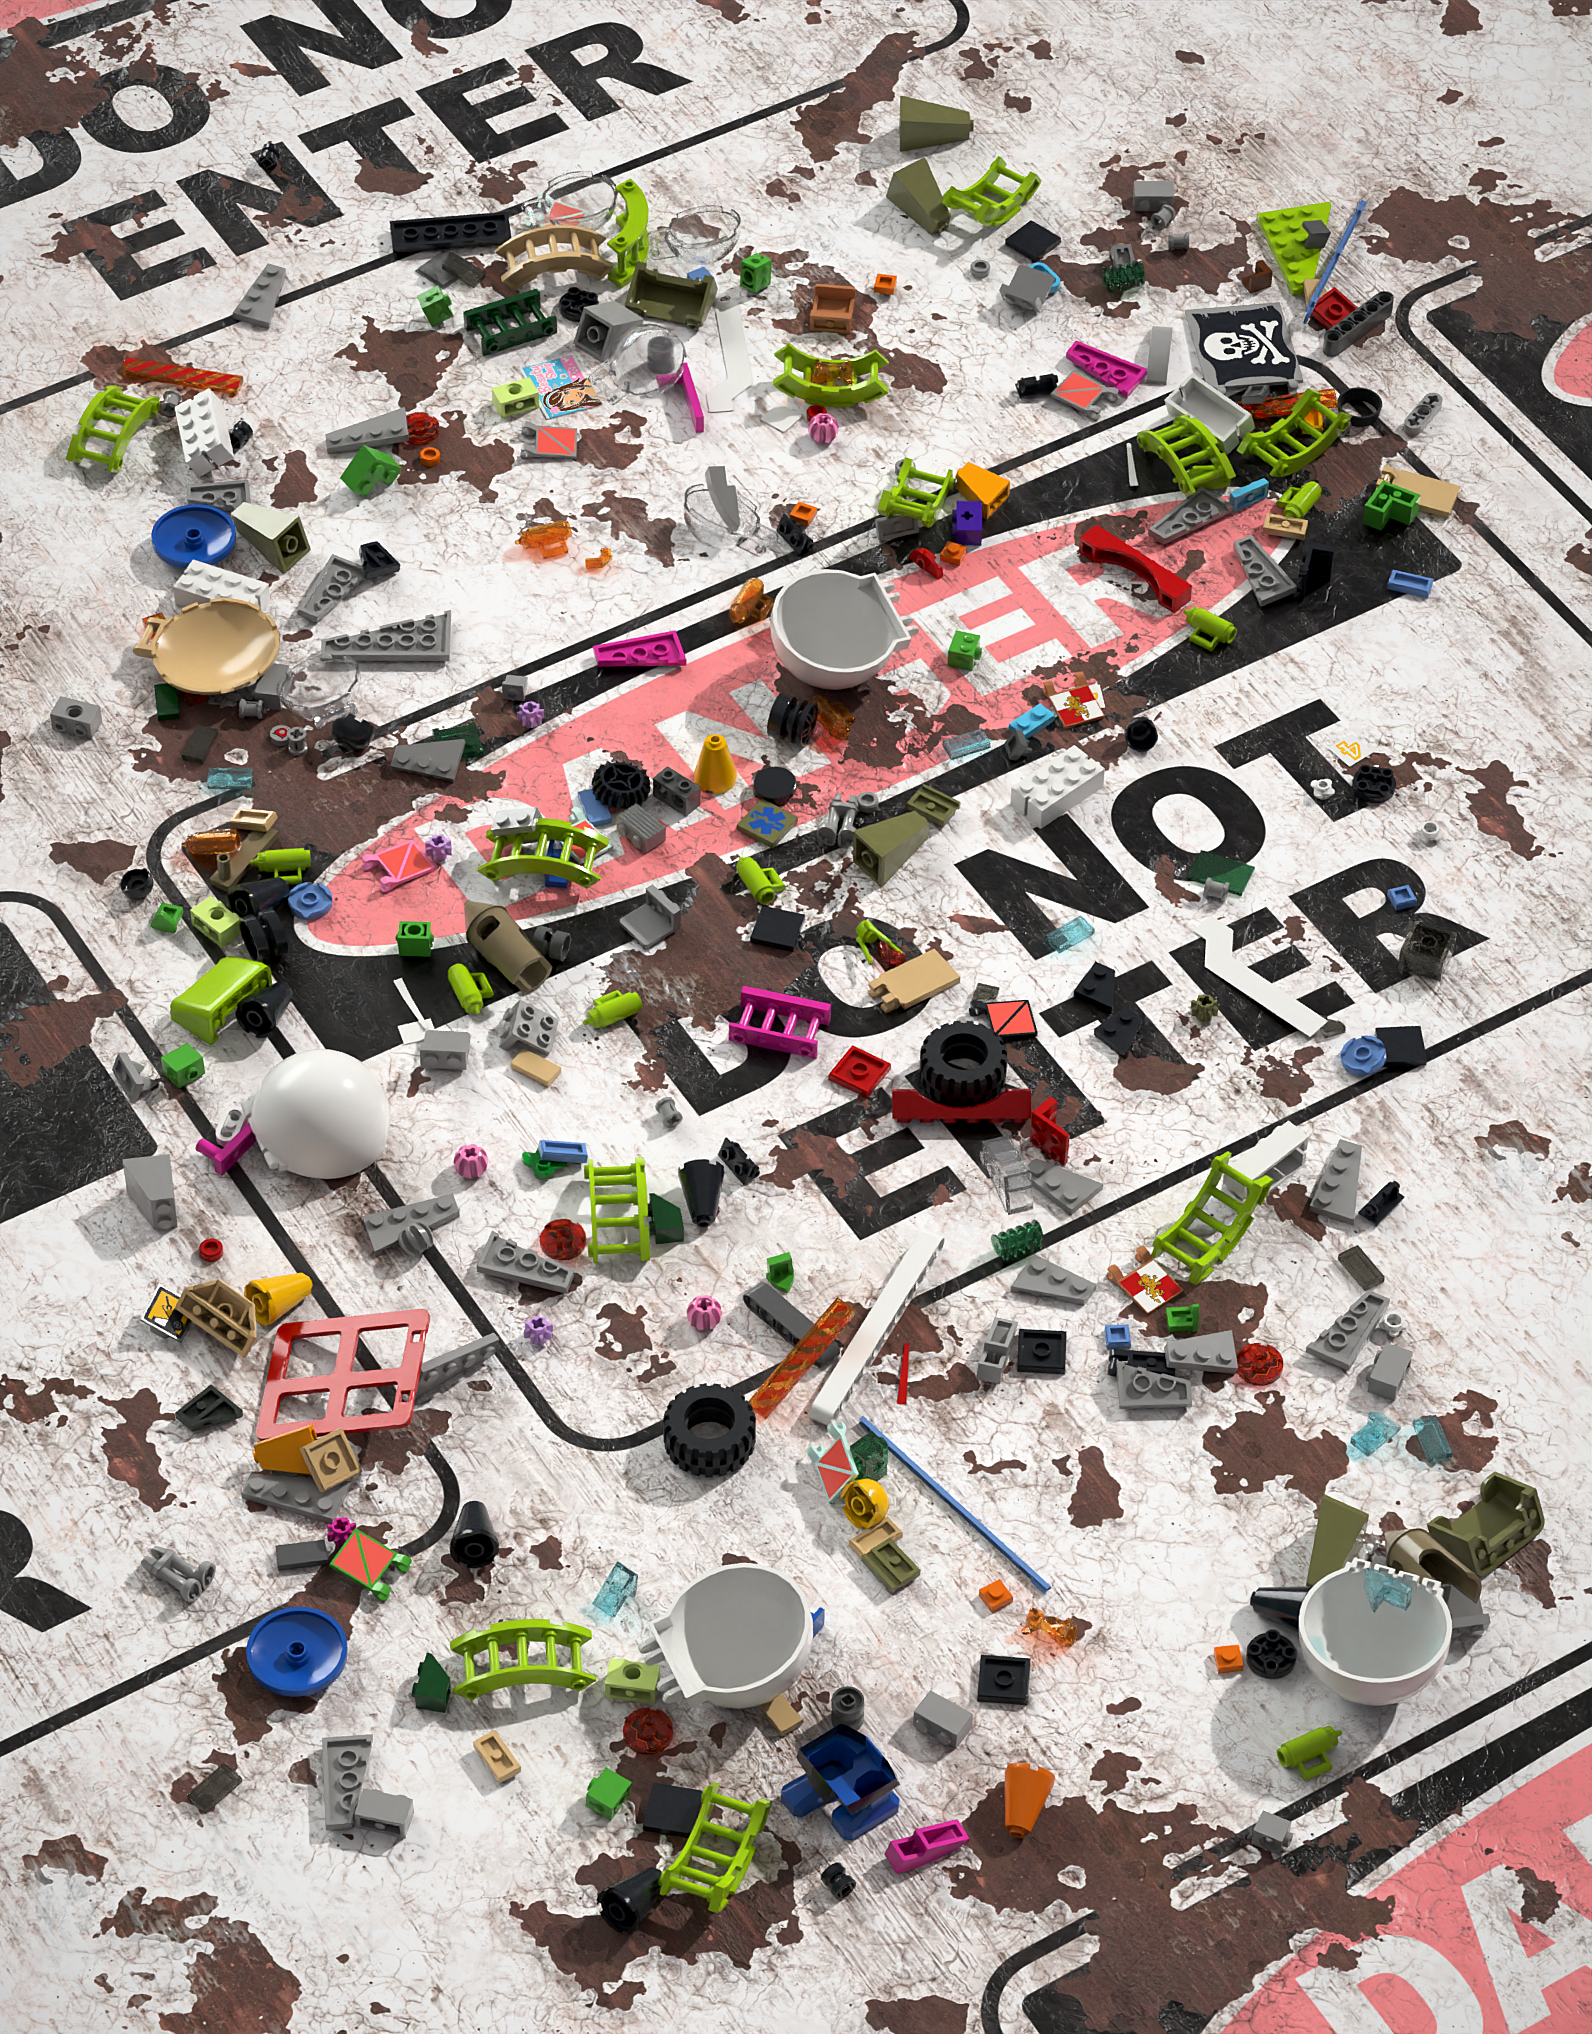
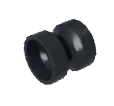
M273 143L264 144L258 158V165L267 171L274 170L281 155L280 148Z
M241 420L233 426V429L228 430L231 445L234 449H239L244 444V441L249 440L253 436V430L250 425Z
M840 1862L827 1867L820 1877L826 1886H830L831 1893L836 1899L848 1896L856 1887V1881L850 1875H846V1869Z

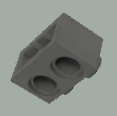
M667 766L653 777V796L685 817L700 806V786Z

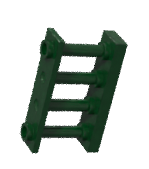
M537 288L463 311L464 328L466 331L477 329L482 337L481 347L483 356L557 333V317L554 315L545 318L540 310V292ZM532 311L538 321L527 324L521 314ZM513 317L519 327L509 330L503 320ZM495 323L500 333L490 336L484 326Z

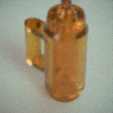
M563 520L528 528L520 533V538L515 540V544L522 545L524 549L540 548L543 559L567 554L568 548L565 541L572 537L571 527L568 521L563 522ZM559 542L561 544L560 547L545 550L544 547Z
M750 578L744 583L730 606L729 616L733 623L744 622L750 614L759 620H765L775 600L764 594V584L761 580ZM759 600L764 602L761 610L755 608Z
M821 695L813 697L809 702L817 703L818 705L817 721L835 739H848L850 732L848 725L855 722L854 716L841 702L830 703L826 697Z
M230 828L211 829L209 832L190 834L181 845L187 847L190 853L217 854L234 853L236 850H240L242 842L237 829Z

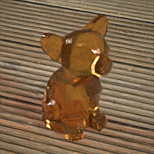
M815 359L811 383L824 384L841 378L845 383L853 385L854 382L851 378L854 375L851 361L847 360L839 366L834 363H822L819 359Z
M1036 1608L1029 1609L1026 1616V1626L1021 1630L1023 1635H1028L1041 1629L1051 1639L1056 1641L1058 1645L1068 1648L1076 1642L1078 1637L1077 1626L1071 1618L1062 1620L1054 1616H1045L1043 1611Z

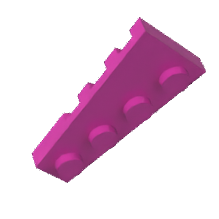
M1075 341L1066 352L1068 360L1107 386L1117 388L1119 393L1126 398L1132 394L1147 375L1146 368L1079 341Z
M676 630L593 646V653L598 667L686 666V657Z

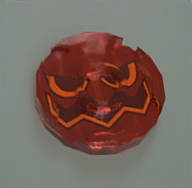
M424 412L406 415L409 441H405L406 443L425 445L438 437L440 428L437 418L434 416L432 418L428 413Z
M556 1219L547 1223L539 1235L540 1248L545 1255L555 1260H570L578 1257L586 1246L585 1230L580 1224H575L569 1219Z
M1252 1343L1243 1347L1237 1354V1373L1240 1378L1252 1385L1265 1386L1272 1384L1280 1378L1283 1372V1358L1280 1352L1271 1345L1267 1344V1346H1264L1261 1343Z
M641 1708L635 1710L627 1716L624 1722L623 1738L626 1745L634 1752L643 1755H653L662 1752L669 1746L673 1738L672 1721L666 1713L659 1709Z

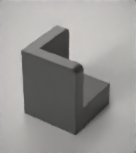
M1322 220L1303 221L1302 227L1309 234L1304 244L1305 249L1324 248L1331 234L1330 230Z

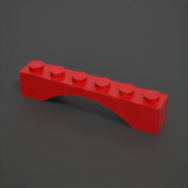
M1097 524L1080 537L1079 553L1093 562L1118 565L1138 574L1152 587L1157 596L1158 603L1171 612L1176 613L1191 601V584Z
M892 1089V1119H897V1123H910L911 1119H920L921 1123H933L934 1119H943L944 1123H956L957 1119H966L967 1123H979L980 1119H989L990 1123H1002L1003 1119H1012L1013 1123H1025L1026 1119H1031V1090L1006 1089L999 1096L986 1103L969 1107H952L936 1103L924 1097L915 1089Z

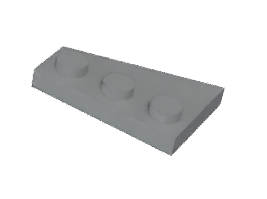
M249 480L186 485L188 505L202 504L233 512L243 502L251 504Z
M465 739L396 746L390 766L395 770L454 782L466 743Z
M1037 1158L1020 1171V1177L1070 1215L1074 1214L1103 1190V1184Z
M1035 1254L1011 1285V1292L1014 1293L1024 1291L1032 1293V1296L1035 1297L1045 1295L1054 1297L1056 1301L1082 1306L1087 1303L1096 1290L1095 1283Z
M1232 1330L1167 1342L1164 1347L1166 1364L1170 1368L1235 1374L1238 1369Z
M1117 1361L1119 1409L1192 1407L1191 1381L1163 1373L1160 1375L1146 1371V1368H1136Z

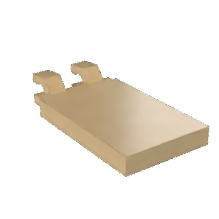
M1384 465L1381 473L1382 476L1376 483L1377 488L1382 481H1386L1420 494L1418 511L1449 519L1461 486L1405 470L1396 471L1394 467Z
M932 949L879 975V978L869 982L868 986L871 989L868 990V994L872 999L884 995L881 997L883 1002L881 1009L885 1013L891 1012L900 1006L905 1010L960 983V976L935 949Z

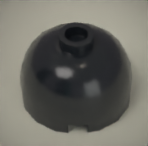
M338 712L331 726L332 737L338 743V748L345 752L350 750L360 751L366 748L373 740L376 729L364 719L361 722L355 720L356 715L352 713Z

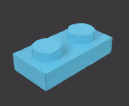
M1263 478L1231 492L1229 503L1234 505L1233 513L1266 499L1269 482Z
M1039 703L1009 723L1008 730L1012 733L1015 729L1021 730L1024 733L1025 739H1028L1055 721V714Z

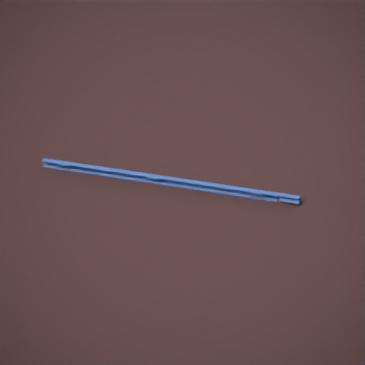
M1362 199L1305 312L1307 314L1303 322L1304 324L1307 323L1367 204Z
M864 1416L859 1418L861 1421L859 1424L1030 1578V1581L1040 1591L1046 1593L1051 1589V1586L870 1421Z

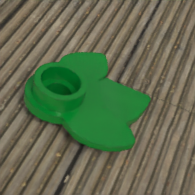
M537 1148L536 1153H522L523 1164L532 1168L534 1176L539 1179L550 1178L555 1170L565 1168L568 1163L541 1160L539 1148Z

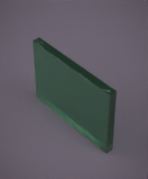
M1201 850L1187 879L1204 885L1208 877L1212 878V881L1223 884L1228 882L1230 883L1228 892L1242 896L1255 867Z

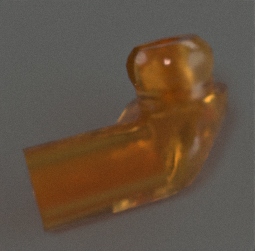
M601 548V555L599 557L585 558V568L605 567L612 560L611 549Z

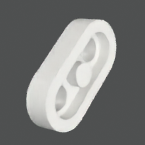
M231 1106L224 1111L216 1129V1140L219 1145L225 1147L245 1127L247 1118L242 1107Z

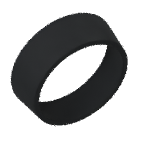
M1354 387L1343 391L1339 395L1337 400L1338 414L1340 412L1347 413L1342 409V406L1351 401L1367 402L1377 411L1372 415L1363 417L1351 415V426L1366 427L1377 421L1382 408V399L1376 392L1367 388Z

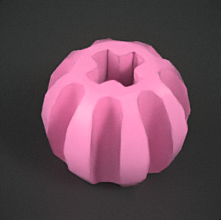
M819 413L810 420L808 432L810 437L817 443L828 444L836 438L839 426L836 419L830 414Z
M471 1144L459 1148V1151L455 1153L453 1163L459 1175L471 1179L473 1177H480L486 1171L488 1158L483 1148Z
M709 1295L695 1297L689 1303L686 1311L687 1319L691 1326L697 1327L701 1331L715 1328L722 1316L719 1302L716 1299H712Z

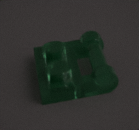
M475 721L468 722L467 725L447 729H432L434 742L465 739L466 743L461 759L483 755V747ZM470 733V735H467V736H462V737H457V738H451V739H446V740H442V739H441V738H446V737H451V736H456V735H461V734Z

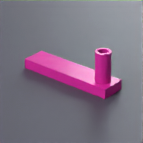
M687 362L679 363V372L656 375L658 387L681 384L695 432H704V416Z
M248 1123L223 1149L202 1138L196 1144L195 1150L213 1160L215 1172L223 1176L257 1140Z

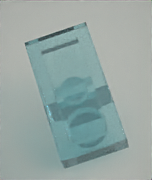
M1370 1412L1367 1424L1351 1437L1350 1443L1369 1457L1398 1433L1401 1427L1384 1413Z
M617 1561L592 1604L610 1617H616L627 1596H636L638 1574Z
M1367 1567L1365 1570L1364 1589L1372 1611L1375 1613L1383 1601L1406 1611L1411 1604L1412 1588Z

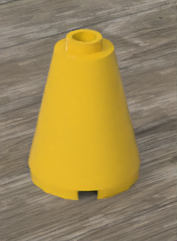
M718 734L709 735L704 740L694 771V782L700 786V790L703 792L709 790L713 791V794L725 793L734 787L737 780V772L727 742L723 736Z
M304 1273L256 1279L245 1285L244 1297L255 1304L256 1321L262 1326H267L274 1323L310 1295L313 1284L310 1277Z

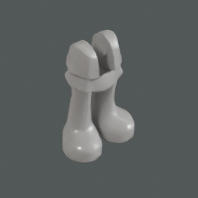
M836 793L828 808L830 812L828 822L820 824L817 828L816 835L822 843L834 846L839 819H843L842 828L838 834V845L842 848L853 845L854 831L856 830L853 827V821L859 808L855 795H850L848 802H842L841 793Z
M154 1546L151 1549V1554L154 1558L145 1556L141 1561V1566L149 1574L155 1576L159 1581L163 1579L181 1592L182 1598L188 1602H193L200 1597L202 1588L207 1589L216 1572L215 1564L209 1561H204L198 1567H195L181 1559L175 1552L159 1546ZM174 1568L175 1570L179 1571L189 1579L186 1580L182 1578L181 1576L172 1572V1569Z

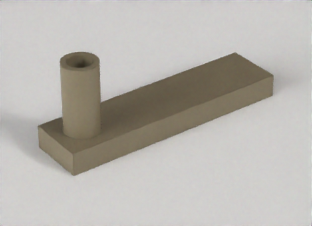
M270 828L267 832L253 830L231 855L227 853L218 854V870L210 878V884L229 893L231 891L229 889L236 885L252 868L253 865H250L249 862L256 859L258 853L267 851L278 839L279 831Z

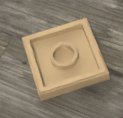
M342 1427L299 1448L320 1493L363 1472Z

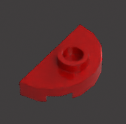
M921 548L910 553L909 559L921 569L927 571L937 580L943 577V569L938 567L935 562L936 556L931 551Z

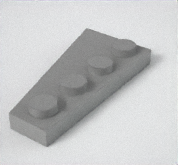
M268 263L233 311V319L270 329L271 318L274 316L279 293L285 281L286 268Z
M405 407L325 434L328 454L357 450L362 445L375 447L409 441Z
M1201 486L1196 490V493L1187 497L1151 526L1148 530V535L1165 545L1233 512L1234 505Z
M1252 535L1234 541L1233 549L1260 606L1296 593V584Z
M332 554L298 608L297 615L317 623L365 580L362 565Z
M1343 1139L1339 1140L1309 1208L1310 1212L1354 1225L1362 1151L1361 1145Z
M449 1194L365 1215L362 1218L374 1255L377 1257L383 1254L382 1251L389 1247L393 1249L398 1247L399 1234L412 1224L421 1222L429 1228L435 1229L460 1217L454 1195Z
M491 1231L477 1264V1272L567 1294L574 1278L573 1269L550 1258L544 1259L538 1256L536 1251L523 1249L517 1246V1242L511 1239L505 1240L494 1231Z
M1368 1290L1349 1307L1348 1312L1343 1316L1340 1315L1328 1330L1325 1329L1319 1334V1338L1315 1342H1311L1306 1346V1353L1349 1371L1388 1308L1390 1299Z
M491 1333L422 1363L415 1399L482 1360L493 1356L499 1342L496 1334Z
M250 1474L241 1491V1496L246 1500L332 1524L351 1488V1481L345 1480L320 1493L313 1478Z
M373 1734L322 1738L326 1830L352 1829L372 1748Z

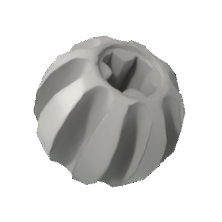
M421 1222L412 1224L398 1236V1244L401 1250L410 1257L420 1255L429 1249L434 1242L431 1229Z

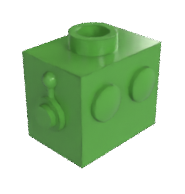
M758 253L742 260L740 286L754 293L771 284L772 260Z
M439 285L417 295L421 309L432 327L454 316L450 307L452 301L448 294H443Z
M956 630L948 650V666L972 671L976 660L981 658V635Z
M399 921V930L395 936V940L398 943L399 956H431L432 942H434L431 922Z
M188 1043L161 1057L163 1074L178 1088L205 1074L203 1057Z
M605 1767L598 1778L594 1777L589 1783L585 1806L612 1821L629 1797L632 1782Z

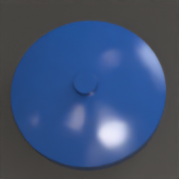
M202 504L184 505L166 512L156 521L151 533L152 545L155 553L161 560L175 567L187 569L192 560L214 565L225 559L233 550L236 543V529L232 519L218 508Z
M290 1607L268 1615L256 1625L249 1636L246 1655L249 1670L261 1686L279 1695L299 1697L311 1695L327 1688L340 1676L347 1662L348 1647L342 1627L330 1615L314 1608Z

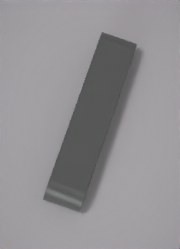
M1388 291L1377 293L1327 330L1324 335L1323 353L1330 357L1338 356L1392 315L1394 295Z
M762 1281L743 1295V1301L746 1306L802 1355L821 1353L812 1362L818 1368L824 1367L840 1354L839 1346L834 1340L827 1345L799 1349L806 1340L829 1336L822 1330L815 1331L818 1326L767 1283Z

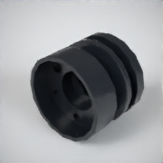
M780 693L775 699L767 723L768 736L784 740L788 736L790 743H797V745L805 747L811 739L818 717L817 703H808L807 700H801L797 704L796 697Z

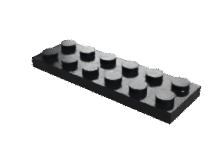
M508 211L389 221L393 253L502 245L512 238Z

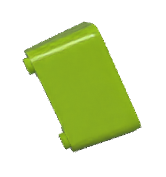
M233 956L220 959L218 964L179 997L173 999L170 1004L171 1020L209 1045H213L219 1039V1036L216 1035L219 1026L224 1027L226 1025L225 1017L238 1007L236 1006L237 1003L244 997L272 985L270 967L261 962Z

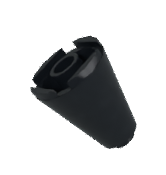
M280 877L237 884L229 889L231 891L227 895V904L229 910L232 913H236L240 918L249 914H253L257 918L258 911L268 907L274 909L288 897L289 885Z
M276 982L241 999L236 1005L238 1007L235 1016L243 1030L247 1033L251 1031L256 1034L255 1037L266 1038L271 1035L293 998L291 987L284 982Z
M708 1159L688 1161L684 1163V1168H678V1178L692 1222L699 1227H708L711 1223L715 1222L725 1174L724 1166L720 1162L716 1161V1165L709 1164Z
M469 1501L463 1505L449 1547L453 1560L459 1565L460 1562L467 1564L468 1568L487 1566L494 1561V1557L499 1553V1543L487 1508L480 1501Z
M1313 1586L1259 1587L1256 1592L1253 1591L1251 1594L1250 1605L1253 1606L1254 1612L1299 1633L1300 1608L1307 1593Z
M649 1867L603 1889L598 1894L597 1905L600 1903L603 1909L600 1914L611 1928L619 1933L627 1931L628 1934H632L640 1927L661 1895L659 1879L662 1871Z

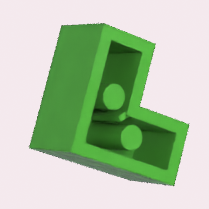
M362 445L340 479L352 492L366 497L377 481L391 485L402 468L390 455Z
M1382 481L1365 504L1363 524L1381 531L1390 518L1410 525L1418 514L1421 495Z

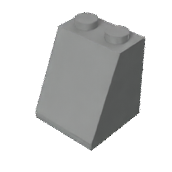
M616 301L584 307L573 344L604 362L639 337L644 319Z
M170 1154L122 1159L127 1193L152 1228L156 1230L178 1227Z

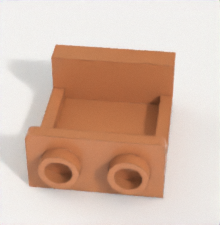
M816 284L813 310H811L810 331L850 334L855 305V287Z

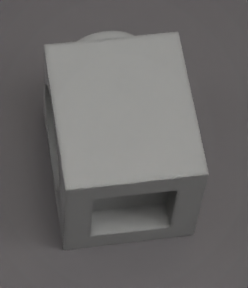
M1263 1810L1253 1829L1251 1844L1280 1855L1283 1848H1288L1294 1835L1290 1832L1292 1822Z

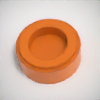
M433 447L421 450V464L427 467L439 464V450Z

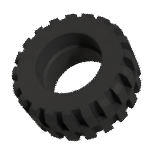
M954 1021L950 1025L946 1023L941 1025L940 1029L936 1028L930 1032V1035L923 1041L920 1050L919 1076L921 1077L923 1087L926 1088L929 1095H935L937 1101L941 1103L943 1101L947 1102V1105L952 1107L954 1105H959L960 1107L976 1106L981 1102L986 1103L992 1100V1096H997L1000 1093V1089L1004 1087L1007 1073V1049L1001 1037L997 1036V1033L992 1029H986L985 1025L980 1023L976 1025L973 1021H967V1023ZM965 1058L976 1061L980 1066L970 1070H959L950 1067L946 1063L954 1059Z
M707 1383L699 1384V1387L696 1388L694 1386L687 1388L685 1393L680 1392L675 1396V1400H671L663 1417L665 1450L670 1456V1460L675 1465L679 1464V1468L687 1472L689 1470L692 1475L699 1476L702 1474L706 1478H713V1475L717 1474L720 1477L727 1475L728 1471L734 1472L739 1469V1464L744 1465L749 1460V1456L753 1454L754 1444L756 1443L755 1412L750 1402L745 1401V1396L740 1392L734 1393L733 1388L728 1386L723 1388L721 1384L713 1383V1386H707ZM716 1422L726 1426L730 1431L718 1438L705 1439L692 1434L689 1430L700 1423Z

